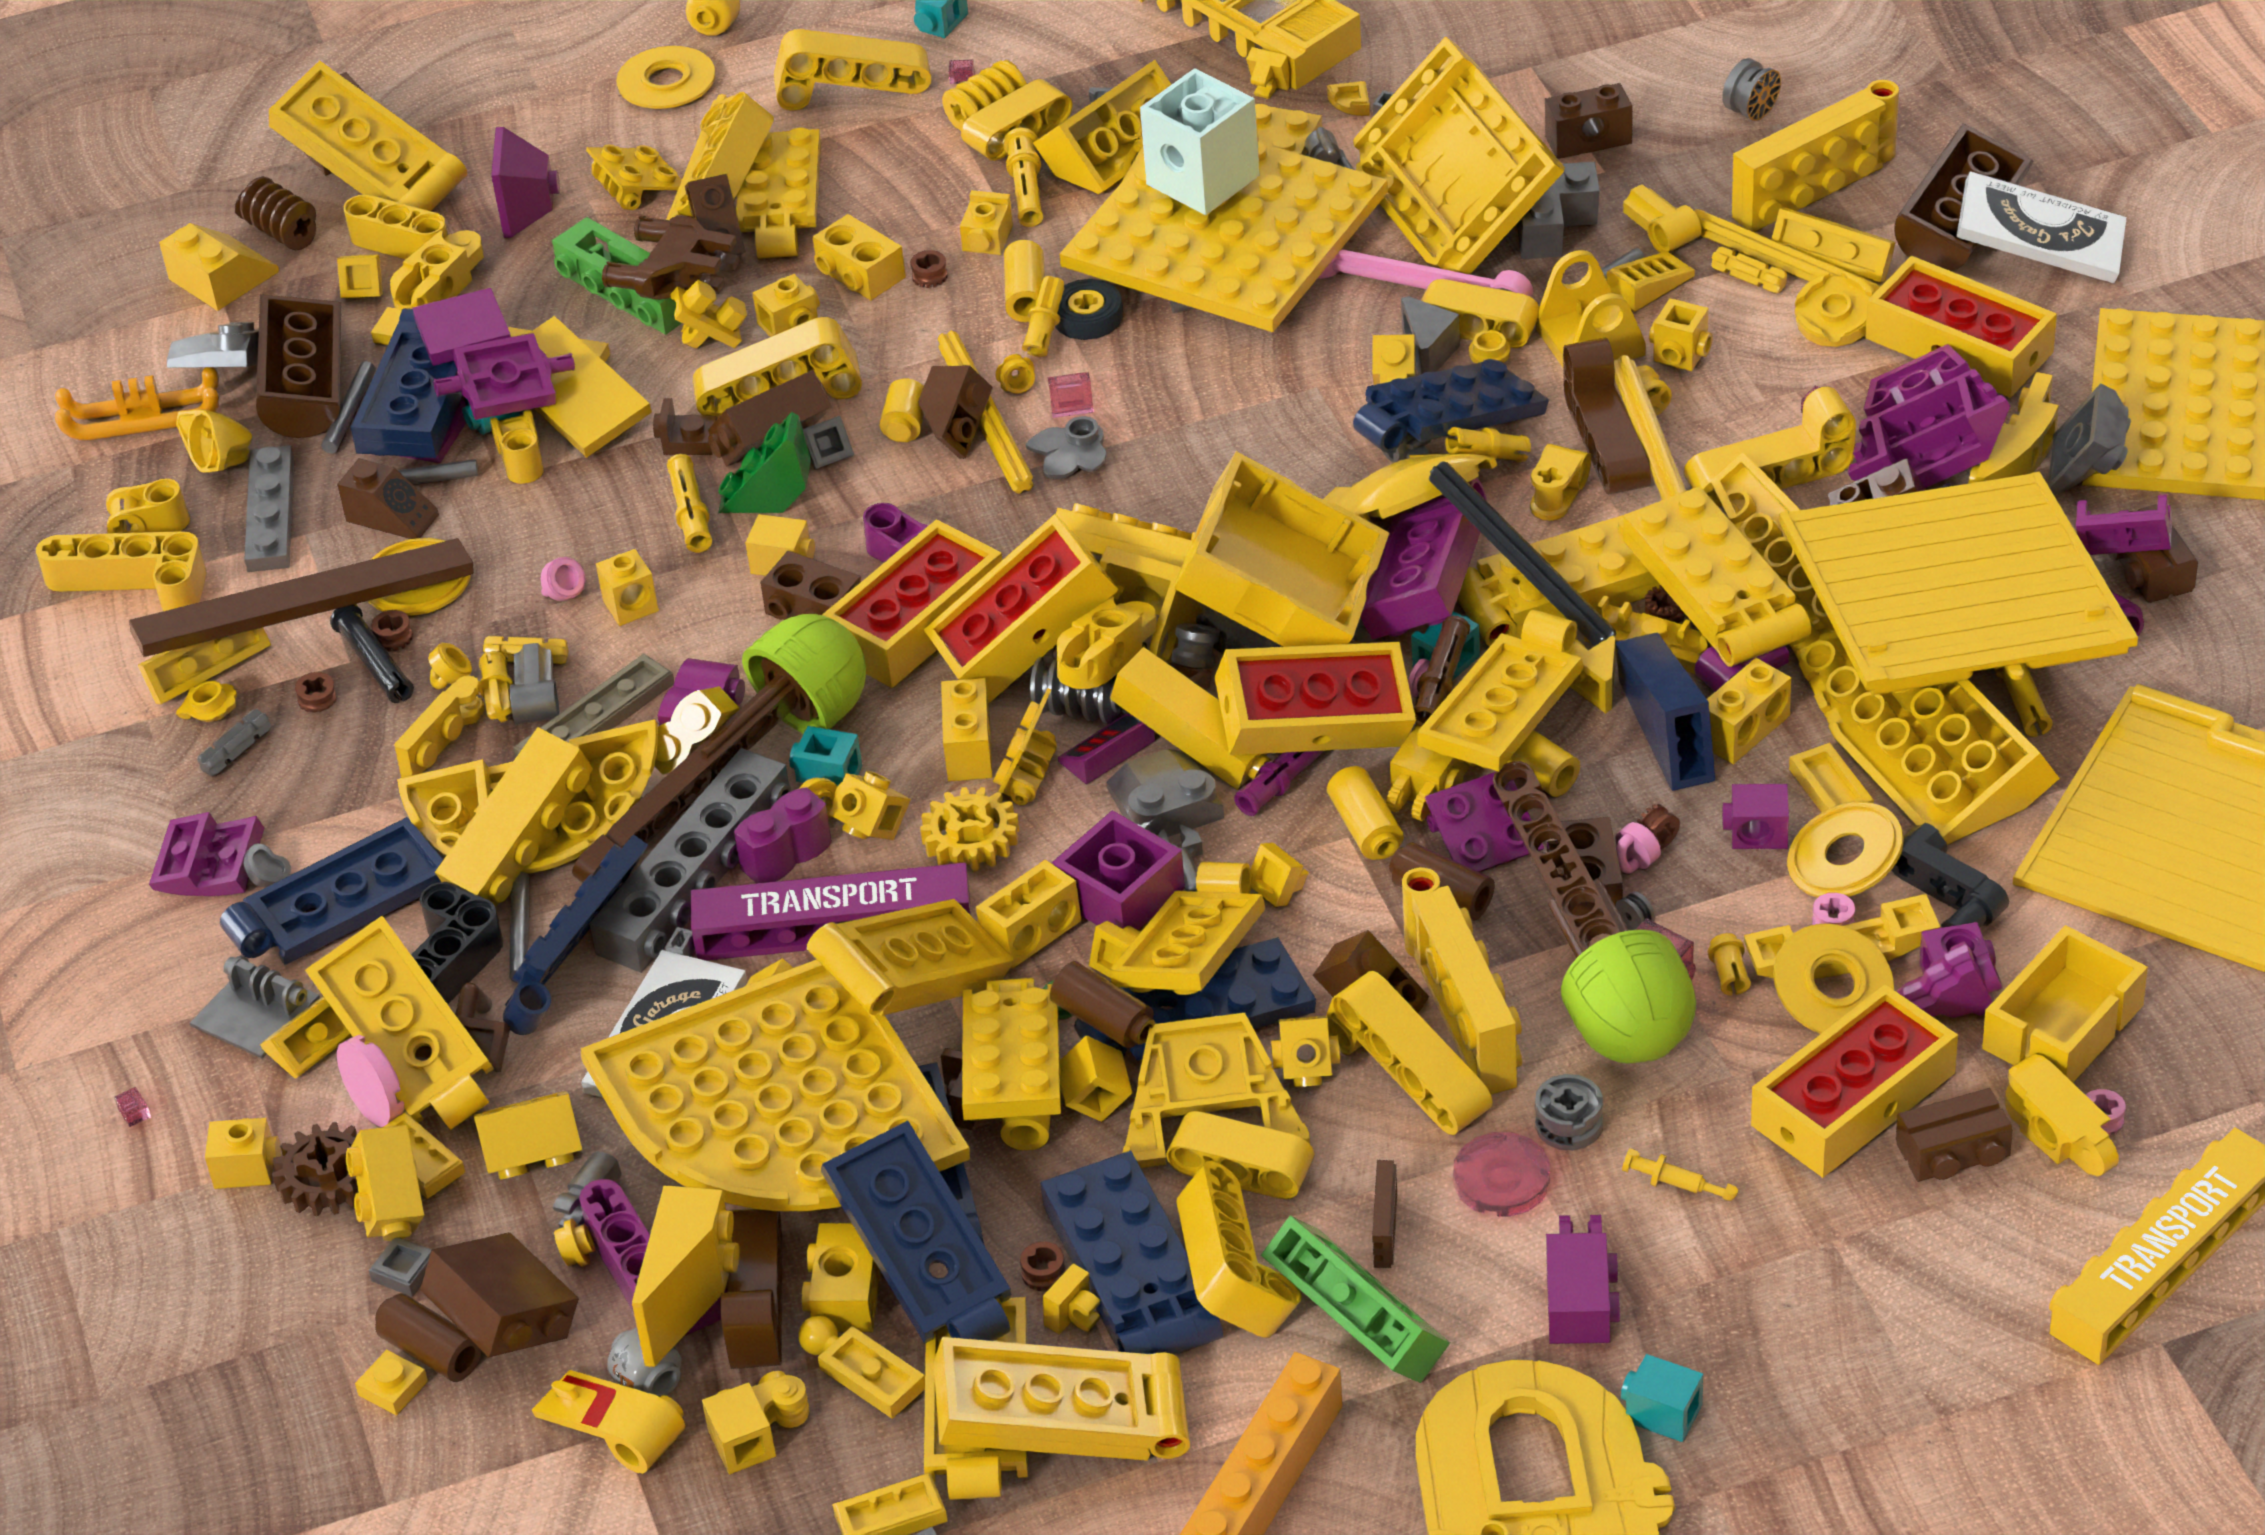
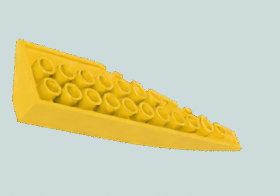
M1744 452L1739 454L1711 479L1729 520L1795 594V603L1800 604L1807 612L1811 623L1810 636L1789 645L1799 661L1804 677L1808 680L1815 694L1814 697L1820 710L1828 721V727L1833 737L1915 825L1928 823L1934 826L1948 845L2026 809L2060 779L2042 754L1969 680L1872 695L1870 690H1866L1779 523V513L1799 511L1800 509Z

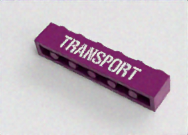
M966 863L691 890V930L697 959L708 961L808 951L807 943L819 928L827 923L834 922L839 924L955 899L971 915Z

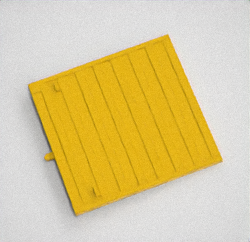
M2040 471L2020 476L1779 513V523L1862 684L1866 690L1871 691L1872 695L1968 680L1973 675V671L2002 666L2005 667L2011 679L2021 680L2024 677V670L2020 663H2025L2031 669L2127 654L2129 647L2138 645L2136 632Z
M2136 684L2135 687L2129 686L2015 872L2013 885L2030 889L2265 972V732L2235 723L2234 718L2229 713L2141 684Z

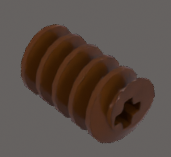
M265 176L255 178L237 198L235 203V213L237 216L244 219L250 225H254L258 230L265 232L269 237L275 238L276 241L284 244L287 248L296 251L304 249L312 243L317 229L314 206L304 201L300 196L294 195L290 190L284 189L280 184L274 183L272 179Z

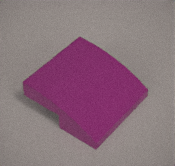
M210 812L171 819L149 885L155 891L185 896H223L245 893L249 877L244 867V856L252 845L260 844L265 829L257 816L217 824Z

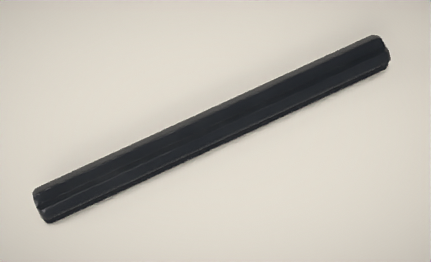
M1442 461L1432 468L1429 481L1567 619L1575 621L1577 629L1594 646L1607 640L1610 636H1616V630L1448 462Z

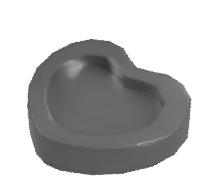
M254 844L245 853L244 867L246 873L257 886L268 887L288 877L291 873L289 861L282 856L275 855L264 844Z

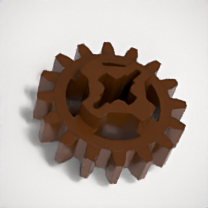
M332 1122L328 1131H321L319 1125L315 1124L312 1125V1134L308 1136L299 1131L294 1133L296 1139L294 1145L282 1143L280 1148L283 1156L273 1158L272 1162L275 1172L272 1173L276 1190L280 1192L284 1204L293 1202L295 1211L301 1213L310 1206L314 1216H319L323 1208L330 1207L334 1215L339 1214V1204L344 1202L355 1207V1194L359 1193L356 1176L350 1177L346 1164L347 1148L351 1147L357 1136L355 1126L351 1125L344 1132H340L337 1122Z

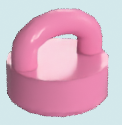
M560 557L552 560L542 570L540 578L542 585L541 593L543 596L557 601H567L576 597L585 586L586 578L583 568L577 561L569 557Z
M1628 823L1615 836L1620 871L1625 874H1631L1638 868H1648L1661 855L1657 838L1642 824Z

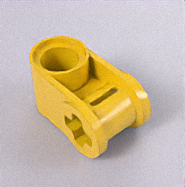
M531 409L524 410L521 416L500 421L496 417L490 418L497 452L501 454L509 480L514 483L525 484L540 478L544 472Z
M1550 443L1545 446L1539 462L1531 473V483L1535 487V494L1530 502V510L1535 517L1552 521L1558 520L1568 513L1577 494L1584 488L1591 468V454Z
M159 479L152 483L118 488L110 492L106 498V508L111 515L107 521V533L179 532L185 529L190 522V516L180 486L172 479ZM121 499H124V510L120 506ZM127 521L131 524L130 531H127Z

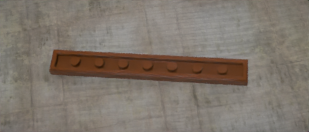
M459 538L131 619L129 620L130 632L143 657L469 576L474 574L473 561Z

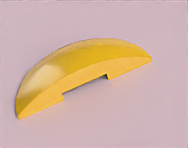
M655 719L569 739L570 744L581 749L593 770L590 773L589 781L585 788L575 794L564 810V815L559 825L549 831L539 845L535 859L528 866H525L521 872H540L577 859L602 834L605 835L614 823L640 801V797L652 775L657 756L658 723ZM482 759L397 779L404 809L411 822L432 844L431 846L446 857L513 762L488 767Z

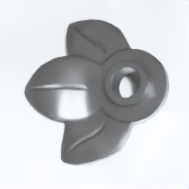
M1079 416L1069 420L1065 428H1047L1033 436L1026 443V449L1046 456L1043 470L1044 475L1050 479L1067 478L1073 475L1079 468L1088 472H1094L1106 460V450L1102 446L1104 441L1103 430L1095 419L1087 416Z

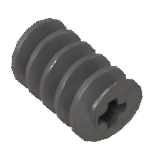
M1039 657L1035 661L1030 679L1031 700L1040 704L1047 688L1051 689L1041 713H1045L1049 709L1052 715L1061 716L1066 712L1070 718L1076 719L1083 714L1088 721H1096L1100 717L1103 723L1111 724L1118 718L1121 712V707L1110 700L1115 683L1112 679L1096 688H1071L1062 684L1057 678V659L1053 660L1049 671L1045 670L1043 657Z

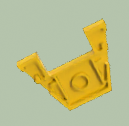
M1245 1013L1155 1024L1153 1028L1149 1027L1138 1078L1136 1097L1130 1115L1127 1139L1122 1152L1125 1153L1131 1150L1140 1168L1166 1165L1161 1119L1164 1117L1186 1115L1188 1112H1211L1259 1106L1263 1127L1303 1138L1309 1144L1310 1134L1305 1123L1301 1122L1294 1109L1287 1090H1284L1273 1070L1272 1062Z

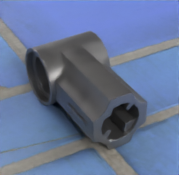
M539 643L525 644L518 653L514 654L515 684L510 685V700L514 723L552 720L559 715V702L556 683L553 677L551 650L541 647Z

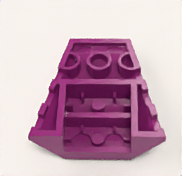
M1948 344L1871 379L1863 409L1867 418L1860 421L1859 425L1862 439L1861 442L1855 443L1853 455L1856 463L1850 464L1848 474L1851 480L1857 481L1907 458L1920 481L1927 488L1988 460L2010 405L2004 396L1997 394L1995 388L1989 382L1985 383L1982 380L1980 374L1975 369L1971 370L1968 363Z

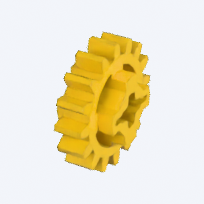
M962 787L960 796L954 797L950 792H945L944 803L930 802L931 813H922L923 826H920L922 845L926 847L927 856H937L938 865H946L950 861L953 864L966 863L970 864L971 869L975 872L979 870V863L986 862L991 867L996 866L995 856L999 855L1008 858L1010 856L1009 846L1018 844L1017 832H1020L1018 814L1014 813L1011 801L1002 802V793L996 792L988 797L984 787H980L976 794H969L967 787ZM995 822L999 825L997 829L993 825ZM942 830L946 831L944 836L941 834Z

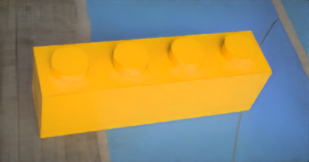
M537 727L436 869L435 874L441 882L455 884L475 895L483 897L492 902L495 908L499 903L503 902L509 896L513 882L520 872L535 859L539 845L549 831L559 825L563 818L564 810L575 794L581 792L587 785L593 768L581 749Z

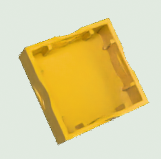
M1236 451L1212 490L1174 589L1283 647L1349 644L1354 636L1366 602L1367 583L1377 570L1389 532L1337 504L1310 494L1290 479Z

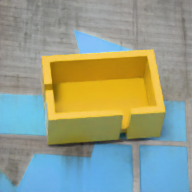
M2065 925L1985 1010L1982 1049L2012 1065H2016L2033 1054L2042 1055L2074 1083L2115 1038V1031H2121L2143 1007L2148 967Z

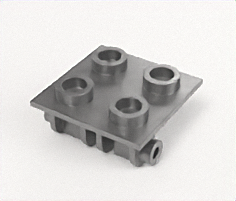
M242 955L236 958L230 957L224 964V973L228 974L229 983L190 1022V1026L263 1059L266 1053L259 1044L320 999V995L305 989L302 982L298 980L290 981L282 977L280 972L270 970L267 966L260 965L256 967L249 962L248 958Z

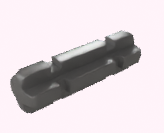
M258 709L250 711L242 718L243 724L237 722L213 743L214 749L210 746L198 756L199 768L210 776H216L227 766L225 764L226 761L231 763L255 743L254 737L259 739L270 730L269 717Z

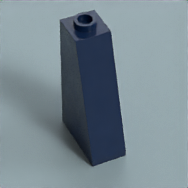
M1658 632L1615 642L1619 682L1671 790L1675 791L1716 781L1709 702Z

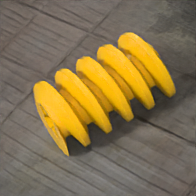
M1000 60L993 63L991 67L981 70L979 74L969 77L967 81L957 84L955 88L945 91L942 96L943 107L949 121L956 129L961 131L963 124L972 114L1023 87L1027 83L1014 63L1009 60Z

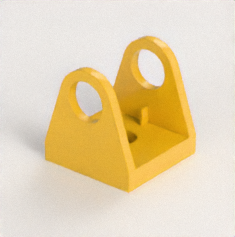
M1577 250L1563 256L1553 267L1538 310L1536 323L1537 332L1562 368L1564 345L1606 337L1610 342L1614 361L1618 360L1622 355L1629 356V359L1645 356L1646 342L1629 304L1624 297L1611 292L1594 255L1585 250ZM1577 262L1588 263V272L1580 281L1574 284L1562 283L1563 274L1569 266Z
M1107 546L1099 564L1119 589L1111 597H1114L1116 605L1131 601H1141L1155 608V614L1159 615L1156 624V632L1151 639L1149 651L1168 664L1172 661V651L1178 647L1179 639L1175 634L1176 626L1182 623L1197 624L1203 612L1198 601L1174 589L1182 567ZM1168 632L1167 644L1163 654L1160 656L1162 642Z

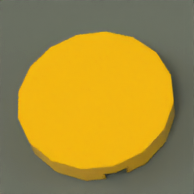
M1841 272V276L1833 277L1830 276V273L1818 276L1808 282L1796 297L1794 313L1798 330L1807 340L1820 346L1839 347L1854 343L1866 335L1867 300L1874 294V289L1865 279L1852 273Z

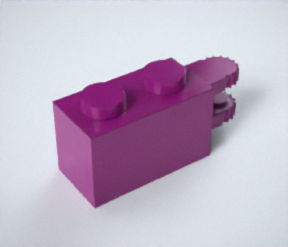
M1559 1215V1234H1546L1549 1344L1610 1343V1322H1620L1619 1292H1609V1283H1618L1617 1253H1607L1606 1233H1602L1601 1215H1590L1588 1233H1573V1222L1570 1220V1215Z

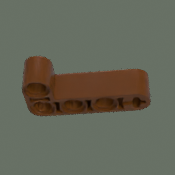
M1603 337L1564 345L1563 387L1566 404L1587 453L1591 454L1592 464L1604 491L1609 495L1649 487L1651 484V473L1646 453L1614 385V358L1609 340Z
M753 1208L729 1210L733 1212L734 1217L731 1239L732 1243L739 1244V1264L736 1273L729 1272L727 1293H721V1321L730 1369L780 1366L782 1364L780 1211Z

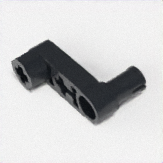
M1928 823L1915 825L1904 835L1901 855L1891 871L1906 883L1957 910L1948 920L1941 924L1942 928L1974 922L1978 923L1979 928L1991 924L2008 908L2009 897L2001 885L1989 879L1987 875L1946 854L1948 849L1947 842L1934 826Z

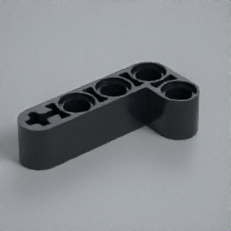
M438 882L425 888L420 895V904L429 937L411 955L445 1002L449 1004L460 993L462 986L469 983L500 952L503 947V937L497 911L492 902L455 884Z

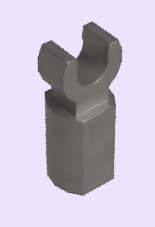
M597 1151L592 1153L567 1185L568 1193L560 1194L553 1205L554 1211L565 1213L558 1224L559 1228L564 1227V1221L571 1218L576 1221L578 1226L585 1223L579 1200L580 1192L587 1184L595 1180L609 1179L617 1182L622 1173L616 1158L605 1152Z

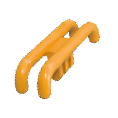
M205 367L202 370V383L198 387L158 393L153 375L144 377L146 389L143 390L140 389L137 377L129 378V392H124L121 380L112 381L115 400L94 403L76 402L68 389L60 388L55 393L56 402L60 407L55 413V421L64 434L77 440H96L177 428L178 411L162 413V409L203 402L197 408L180 411L208 410L216 412L219 407V395L217 392L219 385L218 372L214 367ZM117 415L120 416L119 420L92 424H79L72 419L73 417L77 419L90 420Z

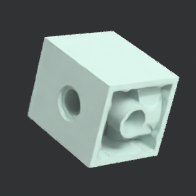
M1194 68L1140 107L1146 185L1207 215L1260 176L1255 98Z

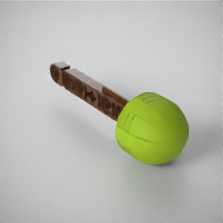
M802 614L791 617L766 631L742 655L744 671L757 694L614 823L605 835L602 834L575 862L572 869L573 876L581 883L590 874L595 876L601 868L599 866L601 861L614 844L623 848L633 834L647 844L708 787L740 748L745 750L751 749L781 720L804 734L807 726L831 729L857 703L865 684V659L861 647L853 634L834 619L818 614Z
M1512 761L1504 764L1502 769L1494 774V787L1553 898L1548 903V906L1576 957L1567 970L1561 985L1563 1003L1576 1028L1592 1049L1616 1062L1627 1064L1640 1063L1664 1057L1686 1037L1695 1016L1696 997L1686 966L1673 943L1666 936L1651 930H1628L1601 879L1592 880L1548 797L1543 792L1532 768L1522 761ZM1513 779H1527L1525 785L1518 790L1508 791L1505 789L1507 783ZM1540 808L1544 810L1542 815L1536 820H1521L1523 814L1530 809ZM1549 839L1560 840L1559 846L1553 851H1538V847L1544 841ZM1563 864L1571 876L1570 879L1563 881L1557 871V867ZM1592 902L1595 904L1594 908L1585 915L1576 916L1571 914L1574 907L1580 903ZM1600 934L1611 935L1589 946L1590 941L1595 936Z

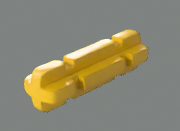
M1719 247L1711 257L1713 269L1725 274L1730 271V276L1757 287L1763 284L1762 288L1774 294L1780 293L1787 284V273L1784 270L1774 266L1768 269V264L1741 253L1735 256L1736 252L1729 248Z
M488 636L484 641L483 652L487 654L489 662H492L490 651H499L505 655L507 662L514 663V654L518 653L523 645L539 643L541 647L551 650L553 664L562 665L567 661L569 648L567 641L561 638H549L548 642H544V638L509 636L508 641H504L503 636Z

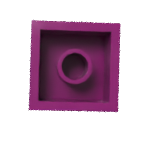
M1113 810L1051 862V864L1076 880L1081 916L1096 925L1109 921L1122 929L1126 926H1131L1139 930L1160 910L1175 891H1183L1185 889L1182 850Z

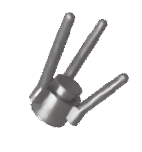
M1319 127L1308 135L1305 141L1307 151L1305 156L1333 164L1339 163L1342 167L1354 170L1347 160L1344 151L1339 149L1332 132Z

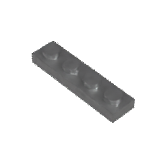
M291 445L250 450L244 557L247 572L290 568L294 455Z

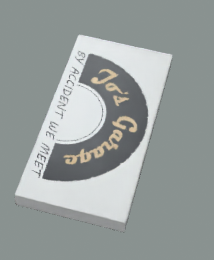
M1970 171L1965 182L1957 237L2115 283L2120 271L2127 217Z
M661 950L609 1037L742 988L747 983L746 971ZM587 1072L581 1082L583 1092L603 1098L589 1072Z

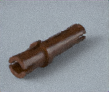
M1448 616L1443 621L1427 671L1421 674L1418 680L1417 690L1419 694L1414 705L1415 724L1422 727L1454 689L1452 678L1460 660L1467 635L1470 633V625L1462 617Z

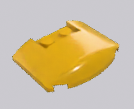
M1477 454L1409 455L1410 458L1390 464L1363 480L1354 483L1352 487H1335L1323 500L1337 504L1367 521L1370 520V517H1381L1384 519L1442 495L1429 481L1430 471L1442 461L1448 462L1467 482L1479 477L1478 472L1480 469H1493L1497 466L1495 457Z

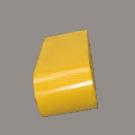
M1036 79L972 114L963 124L961 137L966 144L991 161H996L1008 155L1004 150L1003 139L1010 130L1021 127L1028 128L1034 131L1037 138L1068 119L1072 112L1073 103L1069 96L1044 79ZM1017 139L1018 148H1021L1020 139Z
M365 194L350 198L343 206L350 240L354 245L406 260L440 230L443 231L444 238L448 236L445 218L432 211Z
M1446 279L1432 281L1421 299L1423 302L1459 314V333L1461 339L1473 341L1477 333L1485 330H1495L1505 336L1506 341L1510 344V348H1519L1527 343L1538 319L1539 305L1530 296Z
M1199 1111L1188 1112L1184 1116L1166 1153L1168 1163L1182 1174L1194 1177L1206 1161H1214L1225 1166L1235 1175L1241 1189L1286 1200L1294 1198L1298 1194L1315 1156L1312 1146L1296 1135Z

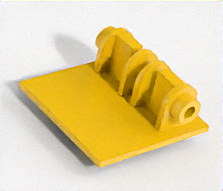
M608 144L603 147L586 148L588 154L594 159L591 165L592 175L612 197L616 198L619 205L625 210H636L640 206L643 190L678 191L682 179L677 175L676 170L671 168L659 155V152L652 147L639 145L636 148H620Z
M1047 688L1040 704L1031 700L1020 725L1027 729L1024 730L1018 727L1007 749L1006 756L1012 758V761L1004 758L993 779L994 783L1000 785L998 792L1010 796L1013 802L1018 805H1026L1035 799L1038 787L1044 779L1051 758L1057 750L1056 737L1053 733L1034 729L1050 695L1051 689Z

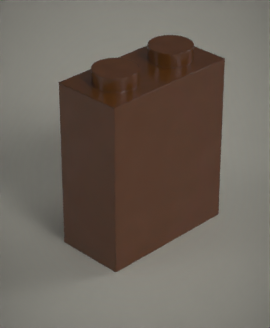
M811 370L726 409L708 429L710 434L708 442L714 455L717 458L722 457L727 467L744 459L751 448L758 449L764 442L771 426L774 423L781 424L791 412L799 415L802 429L815 425L832 406L814 370Z
M510 1232L432 1249L420 1289L488 1357L567 1339L579 1298Z

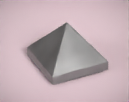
M841 416L803 429L807 448L815 469L854 455Z

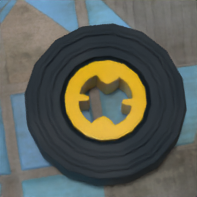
M1083 279L1065 284L1057 312L1061 319L1055 328L1059 333L1069 338L1080 340L1097 339L1110 334L1119 327L1123 318V304L1120 292L1113 285L1102 280Z

